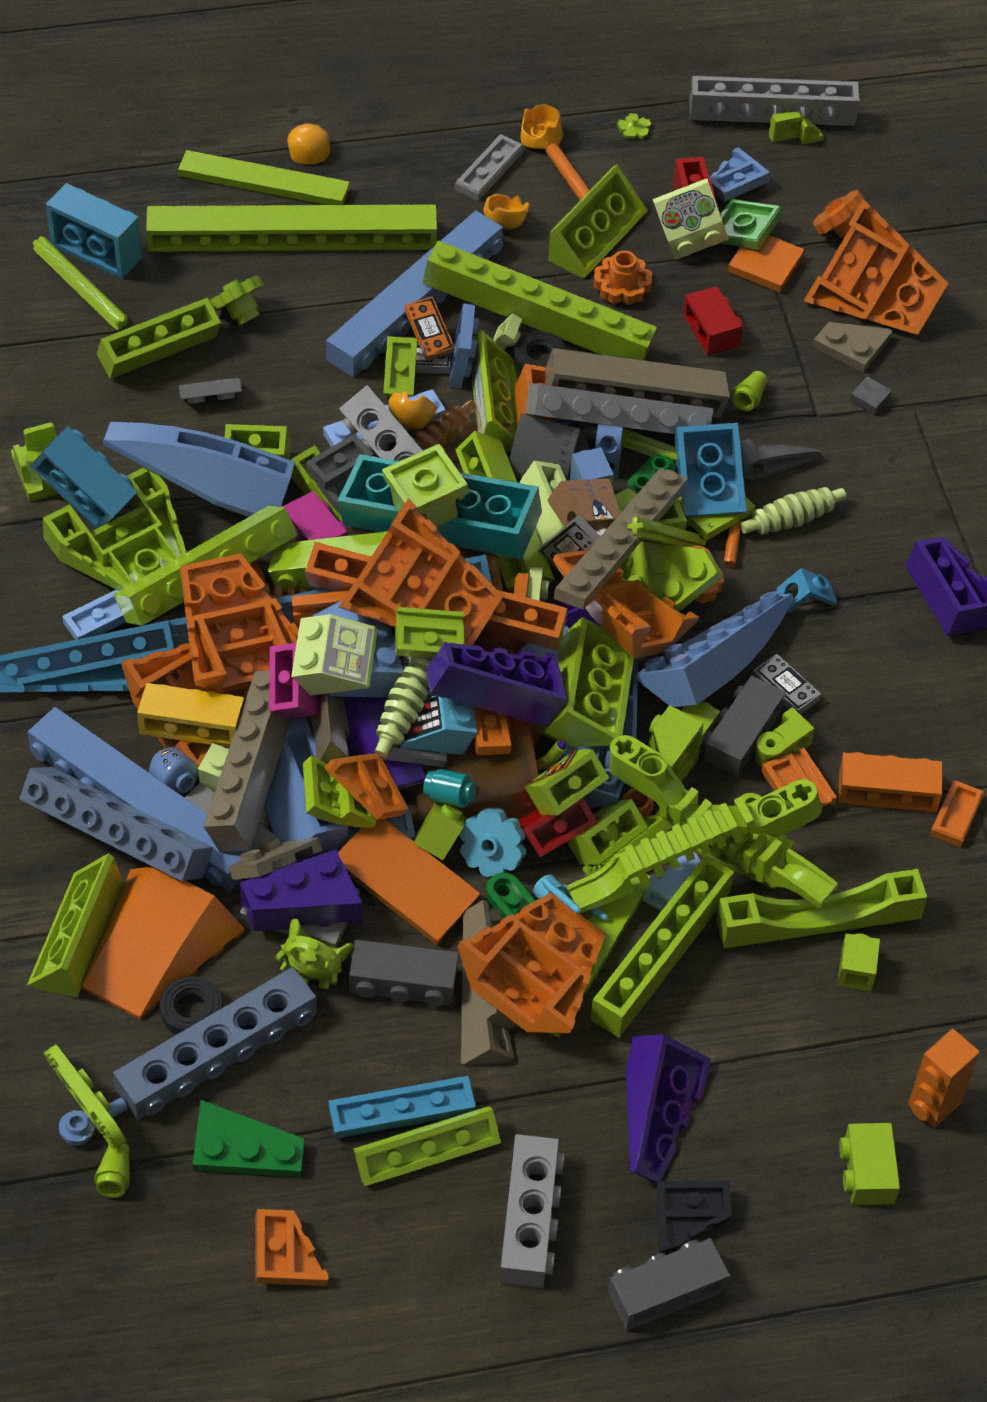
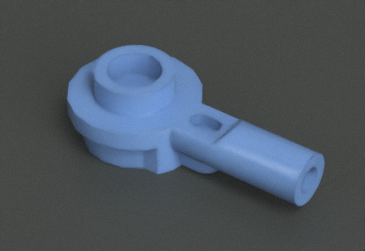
M119 1098L109 1103L111 1109L107 1112L113 1118L127 1111L124 1099ZM74 1110L68 1112L59 1122L60 1136L70 1145H83L95 1134L96 1127L83 1111Z

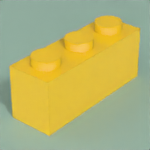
M146 683L137 711L139 734L209 745L215 743L223 747H230L244 706V697Z

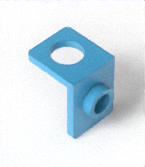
M800 568L777 587L778 594L782 595L787 594L792 585H798V594L792 601L787 613L791 612L809 596L832 606L837 603L830 581L820 574H814L803 568Z

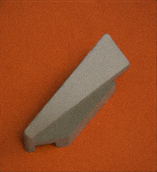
M329 693L319 694L318 716H311L316 743V758L328 763L331 759L349 757L346 738L350 736L344 697L329 696Z
M482 900L464 912L463 940L477 936L479 931L488 926L490 928L494 926L489 917V904L486 901ZM462 962L461 1064L471 1066L510 1063L515 1058L508 1028L512 1029L517 1024L471 989Z

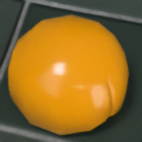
M306 123L295 127L288 134V149L294 162L303 165H314L323 162L330 155L328 134L319 125Z
M494 194L487 198L484 205V214L489 219L503 226V229L512 230L521 226L528 213L529 203L526 202L523 206L519 196L510 199L505 195Z
M407 391L402 394L394 392L388 400V410L402 427L410 430L424 428L437 411L436 405L427 397L420 396L416 400H410Z

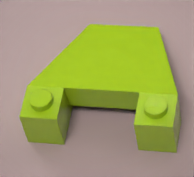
M146 467L127 475L133 483V488L137 491L128 501L133 511L91 532L71 505L43 518V538L59 561L120 591L187 553L177 525L176 514L170 501L168 486L159 474Z

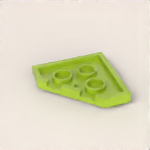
M641 542L619 567L624 571L623 578L628 581L639 580L648 585L647 590L661 601L666 596L676 602L674 609L679 612L723 577L711 553L705 549Z

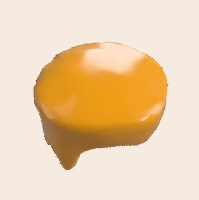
M546 104L537 105L531 110L526 108L521 127V144L534 149H546L552 143L559 145L563 137V129L558 109Z

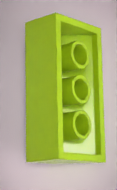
M582 617L563 635L557 660L567 701L549 726H545L544 732L558 740L566 741L570 747L610 746L614 738L623 735L634 658L616 643L602 627Z

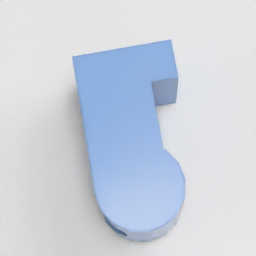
M693 852L695 859L689 862L685 855L677 858L680 867L672 870L670 866L665 872V876L661 877L660 880L651 876L649 878L651 886L644 889L643 901L662 911L700 862L698 855Z

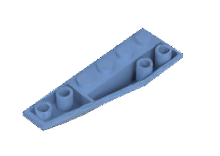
M777 591L766 593L760 597V601L745 607L742 611L689 640L665 648L662 656L645 662L646 667L635 674L636 680L672 707L699 704L737 676L761 651L781 623L794 600L792 593L779 595Z

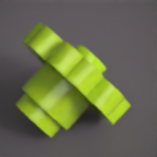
M259 275L253 276L241 283L237 279L223 286L224 292L209 301L215 312L226 307L232 320H236L240 326L260 315L257 310L259 306L252 293L263 287L264 284Z

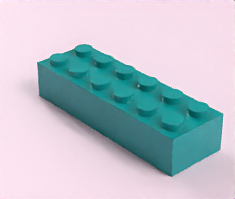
M359 454L338 499L344 526L376 532H386L389 530L399 512L394 506L391 489L383 478L382 469L399 461ZM460 472L468 484L469 493L464 495V499L460 501L458 499L455 500L457 517L436 526L438 528L437 531L455 547L523 559L542 513L539 487Z

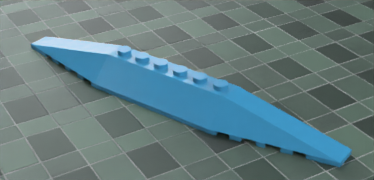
M486 554L465 559L470 565L473 564L492 584ZM322 588L276 599L283 607V614L290 623H293L291 596L334 591ZM186 617L0 655V692L129 691L121 665L122 661L132 658L134 660L146 657L150 653L168 651L178 648L179 645L189 643Z

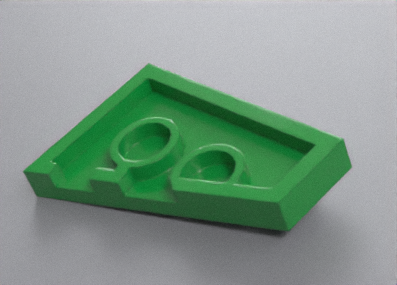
M203 1100L200 1101L193 1171L302 1177L304 1138Z

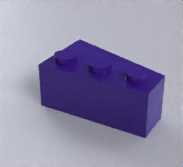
M944 537L916 541L905 567L945 634L951 636L986 629L987 577L985 575L980 577L969 567L971 562Z
M336 849L280 868L261 877L240 882L241 904L253 931L290 929L292 919H298L300 925L319 924V927H330V923L351 922V925H362V901Z

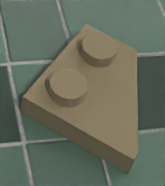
M828 322L815 337L813 348L864 373L890 341L893 331L887 328Z

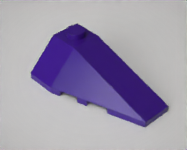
M344 697L350 736L346 738L349 752L353 756L375 753L379 743L376 731L378 725H383L380 719L382 713L386 712L384 706L389 698ZM383 759L398 790L424 783L426 777L421 764Z
M664 1034L633 1036L626 1068L630 1172L653 1183L661 1181L677 1148L675 1140L681 1128H687L691 1120L688 1113L693 1103L699 1102L704 1093L711 1059Z

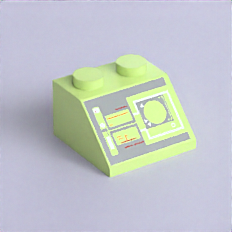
M331 614L301 618L291 677L310 696L369 688L378 629L372 625Z

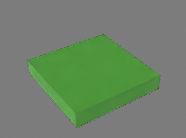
M731 199L720 214L728 240L718 244L759 250L783 216L782 206Z

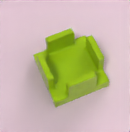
M50 422L25 429L23 431L25 446H13L11 455L28 500L32 502L57 495L58 493L30 467L35 459L56 438L55 427Z
M440 444L382 469L383 478L391 489L393 503L398 512H400L409 498L417 506L416 509L421 514H424L425 518L429 519L435 526L456 518L458 513L455 500L458 499L460 501L465 498L464 495L469 493L467 482Z

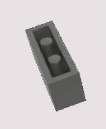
M752 675L744 686L740 684L733 695V703L730 708L724 707L721 711L716 729L714 731L710 729L702 742V747L705 748L703 762L738 779L755 753L757 738L762 733L769 732L782 712L786 692Z
M355 940L349 973V993H355L365 998L379 996L391 998L398 1002L411 1000L426 1002L431 1006H452L458 972L459 952Z
M711 1238L701 1242L699 1240H692L671 1254L659 1253L649 1258L643 1265L635 1268L627 1266L619 1269L613 1274V1277H610L608 1295L626 1331H629L726 1292L730 1275Z

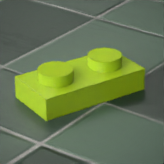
M387 336L384 397H391L394 392L402 394L405 391L408 392V397L414 396L417 338Z

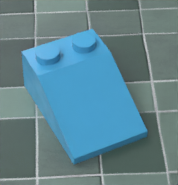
M738 423L677 427L675 448L678 475L688 478L687 488L681 494L685 517L746 513Z

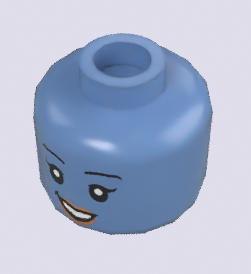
M169 747L158 751L153 756L149 767L151 775L180 795L191 790L198 777L195 761L176 747Z

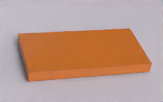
M386 819L376 820V825L372 828H360L338 852L349 877L435 945L439 944L463 917L464 912L471 908L480 898L481 893L426 850L415 845L412 839Z

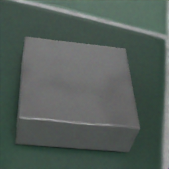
M867 376L851 393L850 401L875 415L891 397L892 390Z

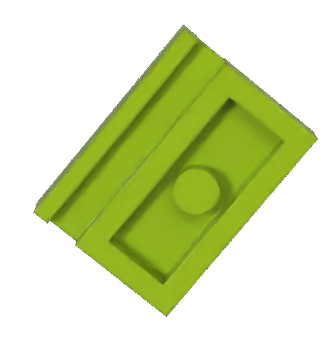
M397 607L395 614V656L434 659L444 642L464 644V612Z

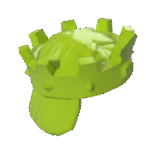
M292 919L290 922L289 938L285 944L281 945L282 950L275 956V960L280 961L283 959L284 962L280 967L282 972L294 967L306 984L310 980H318L319 988L328 989L330 981L331 984L336 985L337 975L342 972V962L353 952L354 945L349 943L340 948L330 947L310 937L301 928L298 919Z

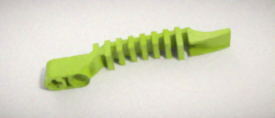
M629 735L617 736L612 740L609 758L610 772L616 778L656 801L660 807V816L666 819L670 815L673 819V825L679 823L682 826L688 823L687 819L694 816L698 819L703 816V812L709 809L712 810V803L706 799L701 805H698V791L692 787L689 791L684 788V785L662 754ZM750 833L742 836L744 841L735 844L731 835L724 837L727 846L719 849L716 841L709 844L714 847V852L718 855H726L730 863L741 865L742 871L747 874L750 872L755 874V879L763 883L765 881L772 888L783 887L790 889L818 908H821L832 892H835L838 888V883L793 850L788 849L785 861L780 858L782 842L776 838L768 848V837L766 835L759 834L756 840L753 841V834Z
M800 779L750 803H745L742 796L734 799L736 806H728L725 802L719 805V809L711 812L709 809L703 812V816L698 819L695 816L687 819V824L680 826L678 823L672 826V830L664 833L662 830L656 833V837L651 840L647 837L640 840V845L633 847L631 844L625 847L624 852L614 854L611 860L599 871L566 886L573 901L581 908L580 913H583L635 892L630 881L632 878L638 877L643 889L651 886L646 872L653 869L659 879L665 876L661 865L669 862L672 870L680 867L677 859L685 855L689 862L695 859L693 851L699 848L703 855L711 852L709 844L715 841L719 849L727 846L724 837L731 835L735 844L744 841L742 836L748 833L764 834L772 837L787 834L815 820L821 814L822 804L815 784L807 779ZM780 813L776 817L768 818L771 814Z

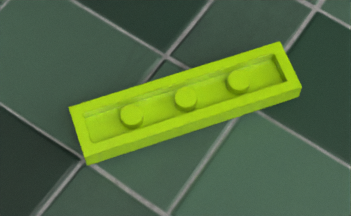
M488 1106L354 1148L361 1181L364 1186H368L500 1144L501 1140L494 1111Z

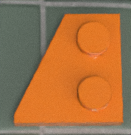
M373 753L331 759L325 765L326 770L376 820L399 817L408 810L383 759H380V755Z
M257 1209L255 1221V1283L327 1286L329 1280L326 1269H321L314 1255L315 1249L310 1239L303 1234L302 1225L294 1210Z

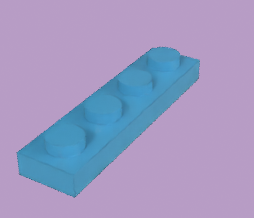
M469 1076L328 1101L335 1139L453 1118L476 1110Z

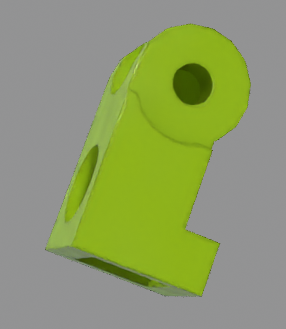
M793 707L783 713L782 722L779 727L773 732L762 733L757 738L754 755L755 762L762 768L763 763L789 753H798L801 748L806 749L812 744L814 727Z

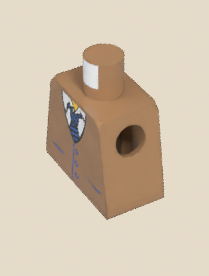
M609 478L561 481L547 499L563 526L580 515L600 536L621 513Z

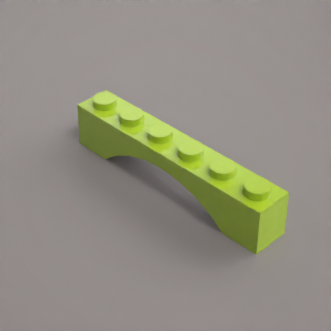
M913 869L886 873L856 888L830 895L821 908H818L806 899H775L754 893L720 898L716 922L725 949L921 919L927 895L919 870Z

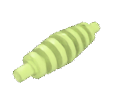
M827 487L818 488V490H808L806 493L802 491L795 493V495H786L783 499L775 500L773 504L765 505L763 509L759 508L753 511L752 519L740 522L741 531L746 534L756 530L762 535L769 533V531L777 532L781 529H791L792 526L794 528L800 527L804 523L822 516L824 512L828 513L834 510L836 502L846 499V492L843 488L830 491Z
M412 657L408 662L410 667L404 668L401 673L402 677L397 679L394 684L395 688L390 690L388 694L389 700L386 701L384 706L386 712L382 713L380 719L383 725H378L376 731L380 738L375 749L376 754L387 757L392 745L401 744L404 739L403 734L408 733L411 728L410 723H414L418 717L417 712L422 711L424 707L423 701L427 698V688H429L426 669L432 662V658Z

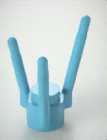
M546 875L535 884L533 891L538 899L552 892L575 913L581 912V908L571 900L572 897L566 884H561L553 875ZM599 908L589 910L604 921L608 919V915Z

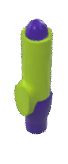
M558 740L545 756L537 760L535 770L531 774L532 779H535L555 765L568 749L566 741Z

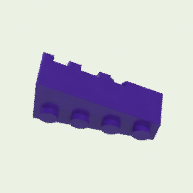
M444 642L426 669L430 694L462 702L469 706L490 710L500 715L518 718L528 723L548 727L567 701L556 654L546 653L544 658L535 657L534 652L522 651L520 655L508 654L507 650L503 648H495L493 652H485L481 646Z

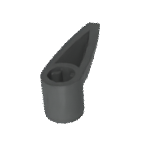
M750 439L740 441L743 476L748 480L765 477L819 458L821 452L818 449L794 445L756 446L753 440Z

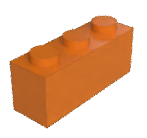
M843 752L839 769V804L937 812L942 796V761H932L926 758H899L893 755H866L861 752Z
M953 1028L924 1053L908 1103L914 1115L918 1119L928 1122L933 1128L963 1102L980 1053L978 1049Z

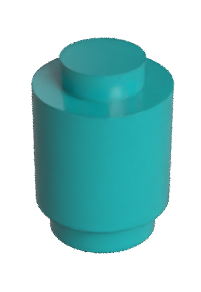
M438 769L428 772L424 781L423 791L425 797L430 798L432 802L465 808L475 798L476 784L473 782L471 775Z

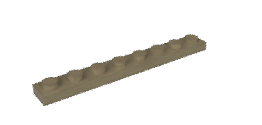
M660 468L555 588L554 599L584 610L644 539L633 536V532L627 529V524L632 523L633 517H641L658 522L685 491L688 478L678 475L672 470Z

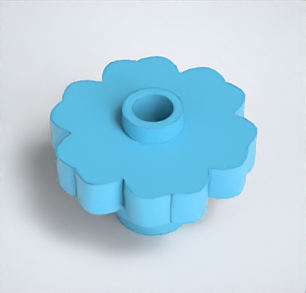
M486 808L478 816L475 815L468 818L459 834L460 838L465 842L460 848V853L465 858L467 865L471 868L479 866L480 873L485 877L514 870L521 864L522 858L526 855V848L521 844L526 837L524 830L516 818L507 819L502 809Z

